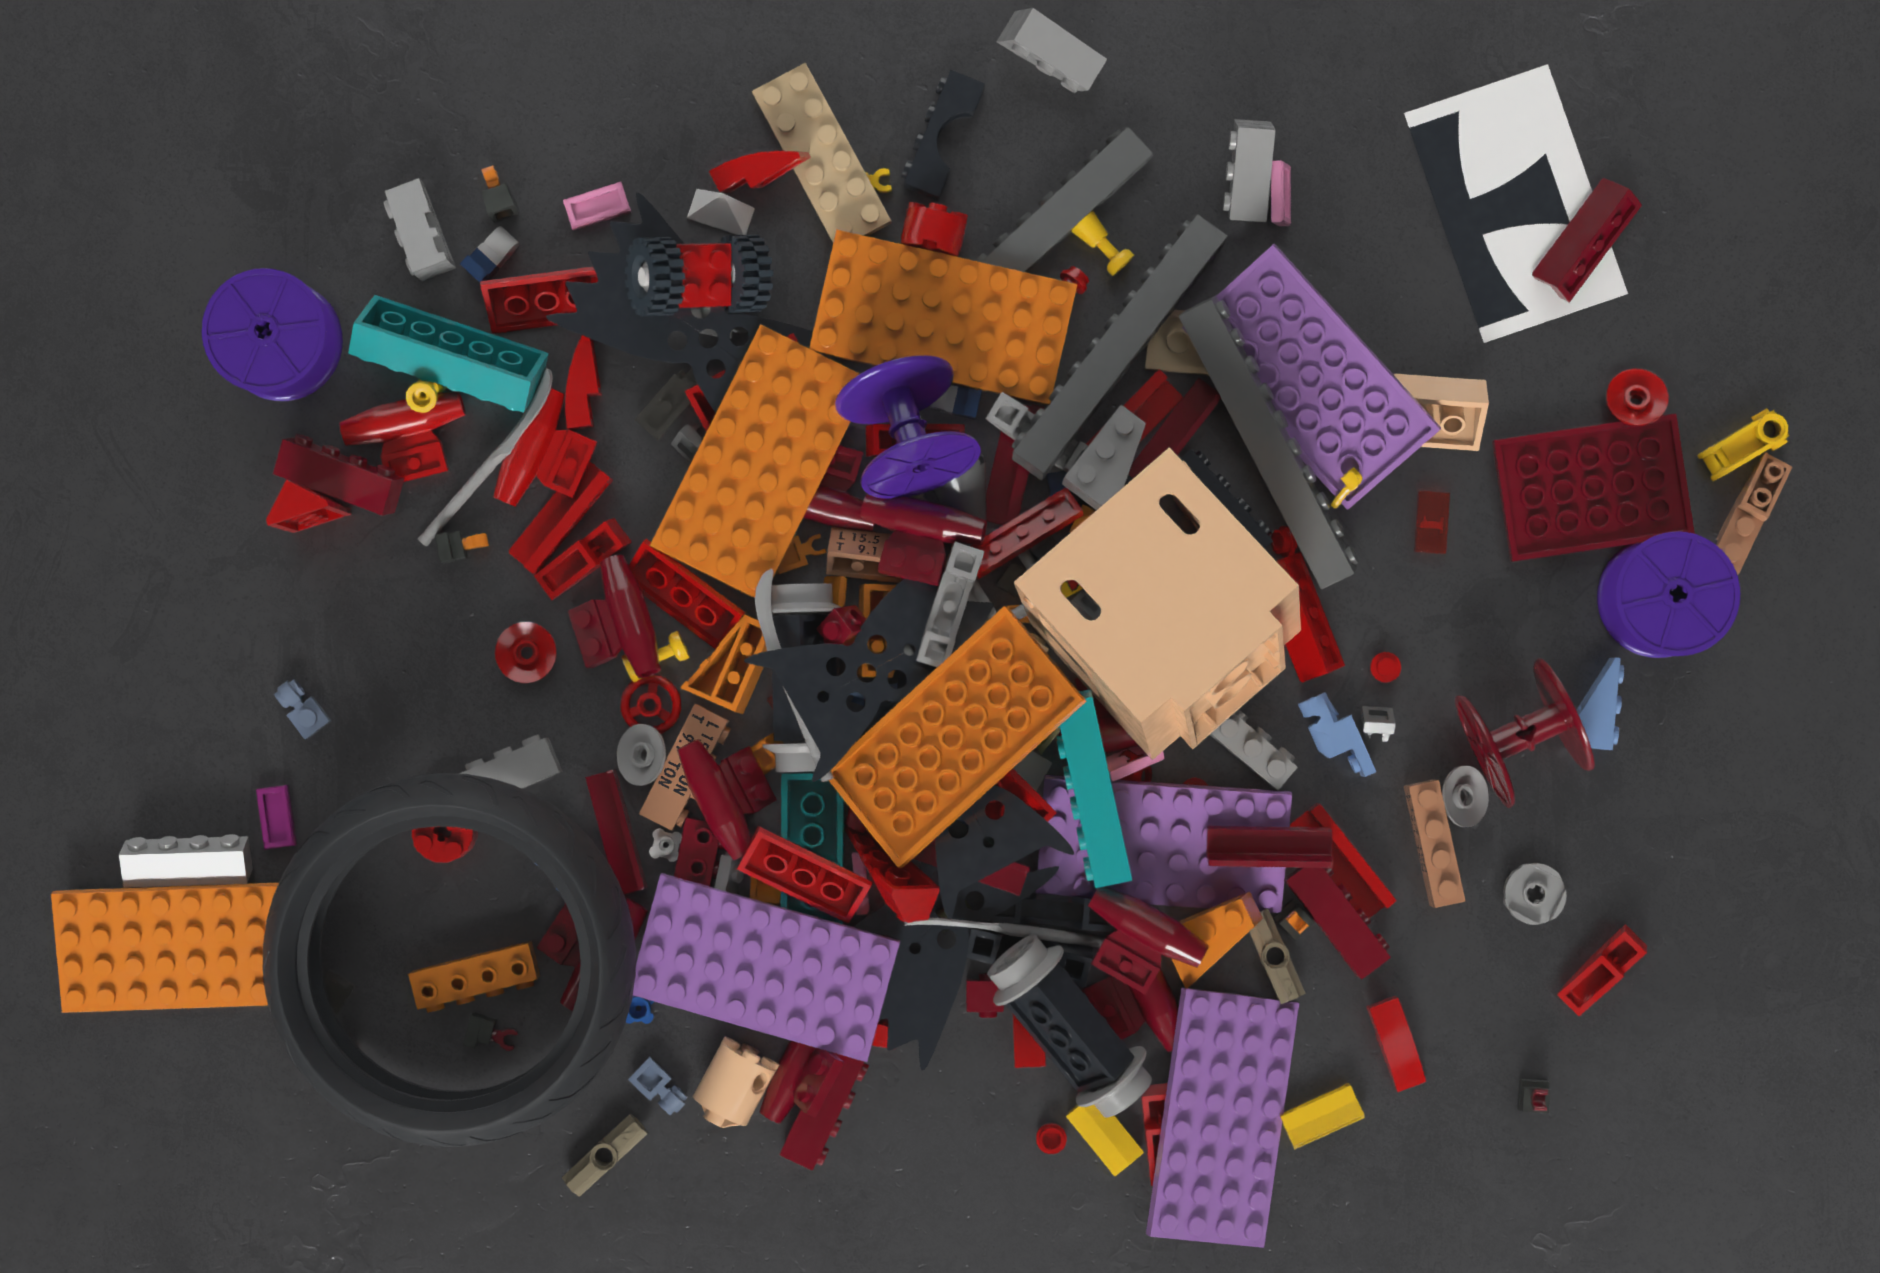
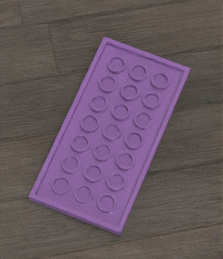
M1275 243L1217 295L1218 300H1223L1230 311L1231 316L1228 319L1233 329L1237 327L1243 335L1245 344L1242 346L1247 356L1252 355L1259 367L1257 375L1261 383L1266 382L1270 387L1274 397L1271 400L1276 411L1281 410L1288 423V427L1285 428L1290 438L1295 437L1302 450V454L1299 455L1306 465H1310L1314 474L1335 497L1346 486L1340 479L1346 472L1354 467L1363 479L1359 486L1351 491L1341 502L1347 510L1441 429L1440 425Z
M1044 775L1043 799L1057 812L1048 823L1067 840L1074 851V855L1063 853L1049 846L1040 848L1037 870L1053 866H1059V869L1048 882L1036 890V893L1093 897L1098 888H1095L1094 880L1087 881L1083 857H1087L1088 853L1087 850H1080L1076 827L1082 825L1080 819L1074 820L1070 797L1075 796L1074 789L1067 790L1064 776ZM1127 780L1111 781L1132 881L1107 887L1134 896L1151 905L1211 908L1250 891L1260 912L1267 908L1270 913L1282 911L1286 867L1208 866L1206 836L1207 826L1289 827L1292 792Z
M662 873L659 877L636 963L633 995L867 1062L901 941Z
M1181 988L1146 1235L1158 1238L1264 1248L1282 1127L1280 1116L1284 1113L1299 1009L1298 1002L1288 1001L1280 1004L1279 999Z

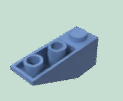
M1609 658L1576 710L1586 731L1591 749L1613 750V744L1616 745L1618 743L1619 727L1615 726L1616 714L1620 713L1622 704L1621 696L1617 695L1618 683H1622L1624 678V665H1620L1621 658Z

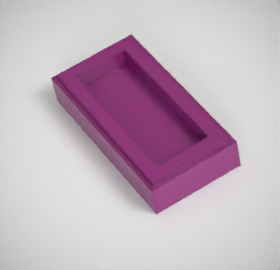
M289 785L256 789L264 850L297 845Z

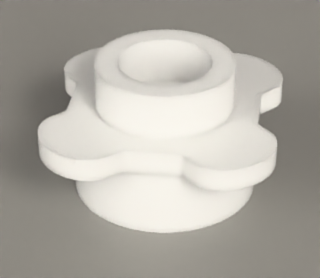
M661 828L656 829L652 834L654 838L653 847L649 850L651 857L655 859L664 857L670 862L676 861L682 835L679 832L668 833ZM664 842L669 844L668 848L663 847Z

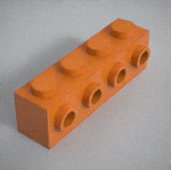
M531 940L411 971L408 976L417 1010L426 1008L427 1013L444 1009V1003L456 1000V1004L461 1005L474 1001V995L486 993L487 997H493L505 993L504 988L516 985L517 990L532 987L535 985L534 980L540 977V972Z

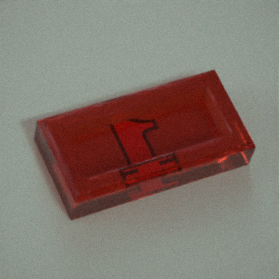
M1418 491L1414 552L1446 554L1450 493Z

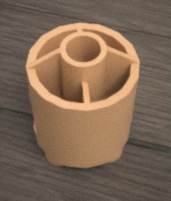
M725 1036L693 1095L694 1100L702 1105L703 1117L722 1128L738 1125L747 1126L779 1064L765 1056L761 1059L757 1056L759 1051L746 1043H743L741 1046L735 1040Z

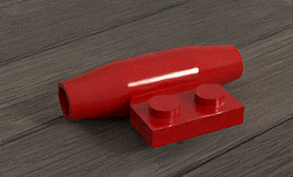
M551 388L547 400L538 415L521 435L511 454L502 460L493 495L494 498L516 507L537 476L545 487L574 499L598 442L571 430H556L565 394Z
M459 391L438 393L434 408L428 412L414 411L407 404L406 399L370 408L341 421L339 426L346 446L383 443L380 456L382 465L394 469L395 475L405 478L404 482L449 471L442 441L432 430L465 416L466 411Z

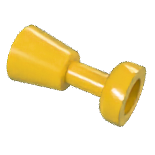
M1094 211L1086 215L1071 230L1073 234L1092 248L1097 246L1110 260L1107 265V271L1112 276L1117 274L1135 256L1129 249L1119 252L1106 238L1108 233Z
M418 379V382L413 383L406 392L407 404L416 412H428L434 408L438 393H442L447 387L431 381Z
M678 630L669 635L668 640L670 644L658 649L660 661L673 655L680 661L690 658ZM622 655L623 663L633 683L637 682L641 678L636 676L626 655Z

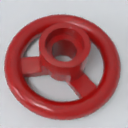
M654 674L641 678L635 683L631 681L621 696V713L629 727L640 724L634 719V717L640 714L645 717L657 715L664 722L653 727L662 734L673 727L681 713V697L677 688L670 680L660 675ZM648 684V693L642 694L638 698L637 706L630 708V698L633 692L638 687ZM658 685L664 687L671 696V713L662 708V701L657 695ZM648 699H653L656 703V707L652 711L647 710L645 707V702Z

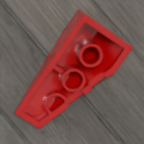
M846 825L844 830L885 903L896 913V916L907 923L928 920L940 891L939 886L911 861L903 868H898L869 831L863 834Z

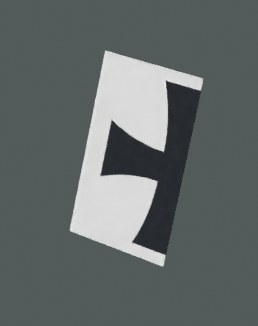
M1548 64L1404 113L1484 343L1628 294L1612 246L1570 303L1561 299L1551 286L1536 280L1532 276V272L1592 193Z

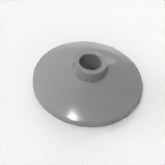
M637 724L630 727L620 739L617 749L618 768L624 779L633 785L643 786L653 782L660 775L664 767L666 758L665 743L661 734L653 726Z
M1458 766L1447 775L1442 789L1446 814L1457 826L1472 827L1482 820L1487 811L1489 802L1487 783L1483 775L1472 766Z

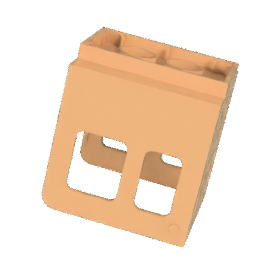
M1170 447L1014 582L1032 627L1087 689H1091L1096 699L1152 760L1180 736L1192 749L1200 744L1286 668L1284 645L1301 631L1299 585ZM1167 494L1173 495L1177 506L1197 529L1195 534L1184 533L1159 505L1160 499ZM1065 581H1076L1101 608V614L1096 620L1090 621L1085 619L1062 594L1061 586Z

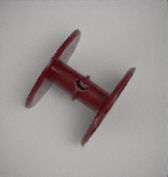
M1542 658L1535 660L1533 672L1544 707L1523 717L1515 715L1514 721L1489 732L1478 711L1466 697L1461 695L1455 697L1457 713L1474 755L1489 784L1507 808H1511L1515 804L1513 785L1503 761L1510 756L1526 749L1534 751L1536 744L1559 735L1564 746L1581 768L1591 771L1595 767L1591 745L1580 717L1561 681Z

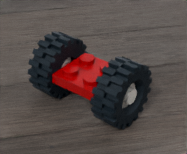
M726 235L721 238V242L701 244H677L671 237H643L634 239L632 241L633 245H630L628 249L630 255L626 256L628 267H625V274H627L628 280H625L626 287H629L627 295L628 299H632L631 307L636 309L635 313L637 315H674V312H677L679 308L724 306V310L729 311V313L760 312L762 308H766V301L770 300L771 294L769 290L773 289V283L771 282L773 270L770 269L772 258L768 257L770 250L768 245L764 246L765 240L760 238V235Z

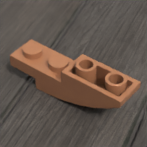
M1766 452L1762 455L1746 481L1716 538L1718 540L1716 545L1729 557L1737 575L1744 565L1763 522L1769 518L1792 469V466Z

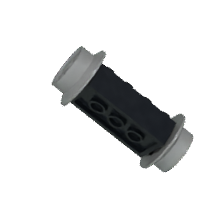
M785 584L772 586V615H789L773 616L781 649L825 644L823 637L817 631V627L828 615L815 614H829L834 608L841 607L833 603L832 584ZM833 657L827 661L826 669L830 675L840 676L839 657ZM772 669L774 741H793V743L763 744V748L775 753L776 772L815 771L816 766L813 757L810 754L787 694L774 669ZM820 691L817 698L820 702L825 703L829 700V694L826 691Z
M1030 935L1005 951L988 970L987 975L998 987L993 1002L997 1006L1006 1004L1078 1092L1076 1103L1080 1107L1095 1105L1104 1117H1112L1132 1105L1151 1084L1152 1077L1142 1066L1147 1054L1146 1050L1142 1046L1128 1049L1126 1043L1118 1037L1109 1026L1107 1020L1095 1009L1087 995L1078 988L1068 972L1058 963L1064 953L1061 946L1056 945L1046 948L1036 935Z

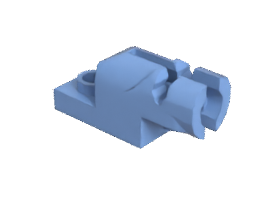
M1326 692L1298 704L1303 717H1317L1314 724H1310L1308 729L1318 751L1323 756L1332 758L1350 750L1352 755L1347 758L1354 773L1359 772L1361 776L1366 777L1376 772L1352 715L1338 719L1337 715L1339 713L1328 699Z

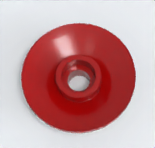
M1628 369L1620 372L1611 380L1606 392V401L1612 414L1620 421L1629 425L1644 426L1657 421L1664 414L1668 406L1669 394L1666 385L1656 374L1644 369ZM1638 399L1641 404H1633L1630 400Z
M519 622L509 626L499 636L495 646V659L499 669L506 677L519 683H533L541 680L552 670L556 661L557 649L552 635L541 625L532 622ZM525 647H530L533 651V655L529 659H525L522 656V650Z

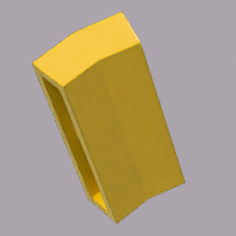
M1349 1083L1287 1110L1280 1116L1294 1150L1365 1118Z
M1077 1104L1068 1111L1066 1117L1114 1176L1123 1171L1144 1153L1115 1116L1104 1117L1095 1105L1080 1107Z

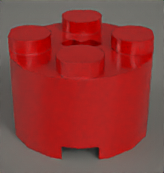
M909 202L901 234V244L958 257L962 248L968 215L954 211L948 213V207L942 204L930 203L929 208H926L923 204Z
M442 826L412 830L413 845L417 852L433 862L448 863L464 857L474 847L478 838V831L459 827H447V830L451 831V836H446L445 839L442 838V833L439 832V827Z

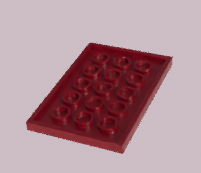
M1676 413L1662 415L1657 421L1644 426L1629 425L1620 421L1492 441L1510 562L1643 543L1651 537L1668 532L1695 534Z

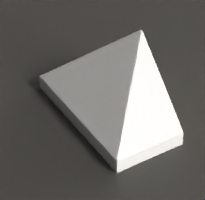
M696 189L687 219L735 235H746L755 208L724 193Z

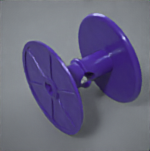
M268 268L252 269L231 277L214 292L203 315L202 341L206 355L213 367L230 383L264 399L292 401L314 393L331 378L341 358L343 333L339 318L331 304L320 293L308 287L301 280L281 270Z
M910 356L891 360L859 374L848 382L837 395L835 408L842 418L858 424L889 422L891 426L888 431L889 436L895 439L897 443L875 457L863 471L861 486L867 494L885 499L920 495L940 488L949 481L962 476L978 460L981 448L975 438L965 433L952 431L926 434L927 421L921 420L919 411L941 398L951 386L954 371L951 364L946 360L935 356Z
M1688 532L1662 533L1647 539L1643 543L1626 545L1609 560L1598 584V611L1606 630L1612 638L1622 647L1635 654L1651 658L1693 655L1715 645L1731 628L1740 605L1739 579L1729 557L1712 541Z

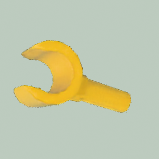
M1354 467L1340 478L1346 486L1342 488L1331 503V506L1335 509L1362 482V476Z

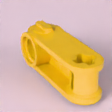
M1766 408L1752 416V422L1699 453L1697 457L1705 462L1712 474L1711 480L1715 481L1768 449L1774 451L1788 442L1786 438L1790 435L1788 434V424L1784 417L1776 414L1774 409L1769 411ZM1766 422L1772 423L1776 428L1773 438L1767 437L1764 434L1763 426Z

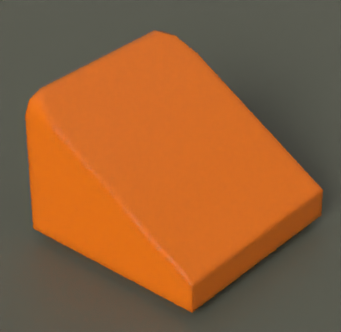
M826 576L823 584H832L833 603L845 607L848 579L844 576Z
M774 732L750 747L764 775L776 768L775 753L764 749L763 744H784L782 741H774Z

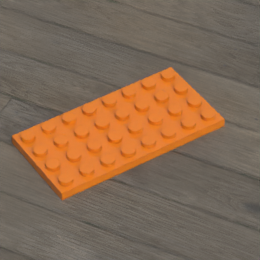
M836 229L809 349L820 354L873 366L903 357L935 356L951 364L954 371L952 384L996 394L1004 392L1010 397L1050 405L1049 397L1055 386L1077 284Z
M760 324L650 546L755 598L756 587L761 576L766 571L772 569L774 577L850 424V421L845 420L838 414L835 408V401L842 388L858 376L859 373Z
M1004 606L854 743L844 757L832 768L831 771L834 778L829 780V782L898 868H903L1087 701L1009 607Z
M279 883L53 891L51 893L62 1013L268 1005L263 979V941L267 916L273 895Z

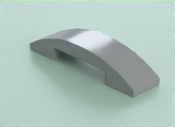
M1001 392L985 419L1016 440L1021 432L1027 434L1033 427L1030 422L1034 414L1028 411L1026 406ZM1073 440L1055 463V466L1068 473L1087 449L1088 445L1081 441Z
M954 542L932 604L916 661L938 667L952 654L959 625L985 551Z

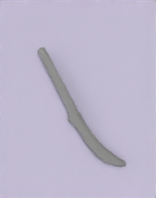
M546 368L533 400L513 430L418 537V540L423 545H429L432 539L435 538V535L442 530L506 456L511 454L515 444L538 415L547 400L553 379L552 372Z
M772 569L766 571L761 576L755 594L757 617L767 651L781 649L771 609V589L774 574ZM787 694L810 754L813 757L815 766H817L821 752ZM830 770L821 778L822 782L834 778L832 771Z
M929 918L928 920L914 921L912 923L905 922L904 926L946 925L978 928L1024 938L1036 935L1039 940L1097 948L1101 947L1106 938L1105 936L1020 924L984 923L956 919L949 920L946 918Z

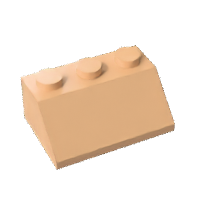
M1394 374L1441 427L1421 447L1479 451L1489 405L1486 380Z

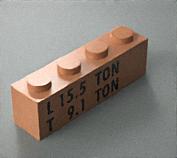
M832 527L827 553L826 574L900 583L904 579L882 574L877 570L885 540L892 534ZM948 555V557H947V559H946L944 568H945V566H946V563H947V560H948V558H949V555Z
M694 704L664 763L660 775L657 777L639 812L640 815L671 831L675 829L676 825L679 827L683 826L685 818L690 812L685 808L690 798L694 799L688 787L677 749L696 739H700L716 761L717 756L713 752L718 743L724 745L729 736L731 728L727 727L730 720L698 704Z
M1433 779L1405 785L1404 791L1429 905L1438 908L1465 902L1439 780Z

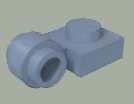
M295 679L291 682L287 680L277 688L278 691L274 695L278 702L284 708L288 706L295 708L286 716L305 740L331 722L314 697H310L303 702L302 696L305 694V691Z
M651 1056L628 1079L650 1101L659 1094L661 1099L657 1103L669 1115H672L674 1111L678 1113L686 1104L685 1100L688 1096L677 1085H674L672 1088L665 1086L672 1077Z

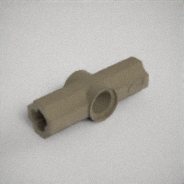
M1267 908L1260 912L1263 919L1249 933L1279 1002L1283 1004L1306 993L1292 964L1289 951L1284 945ZM1272 947H1276L1282 952V960L1277 965L1270 964L1266 958L1267 951Z
M630 1113L566 1172L562 1179L567 1187L580 1197L648 1134V1131ZM608 1148L613 1154L612 1161L605 1163L599 1160L597 1155L598 1149Z

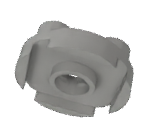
M1540 863L1522 864L1513 870L1505 881L1503 903L1517 920L1530 925H1538L1555 919L1562 912L1567 894L1564 883L1561 880L1562 878L1556 870ZM1535 885H1538L1540 887L1539 892L1543 896L1541 900L1535 899L1532 903L1529 901L1530 895L1527 894V890L1529 888L1533 889Z

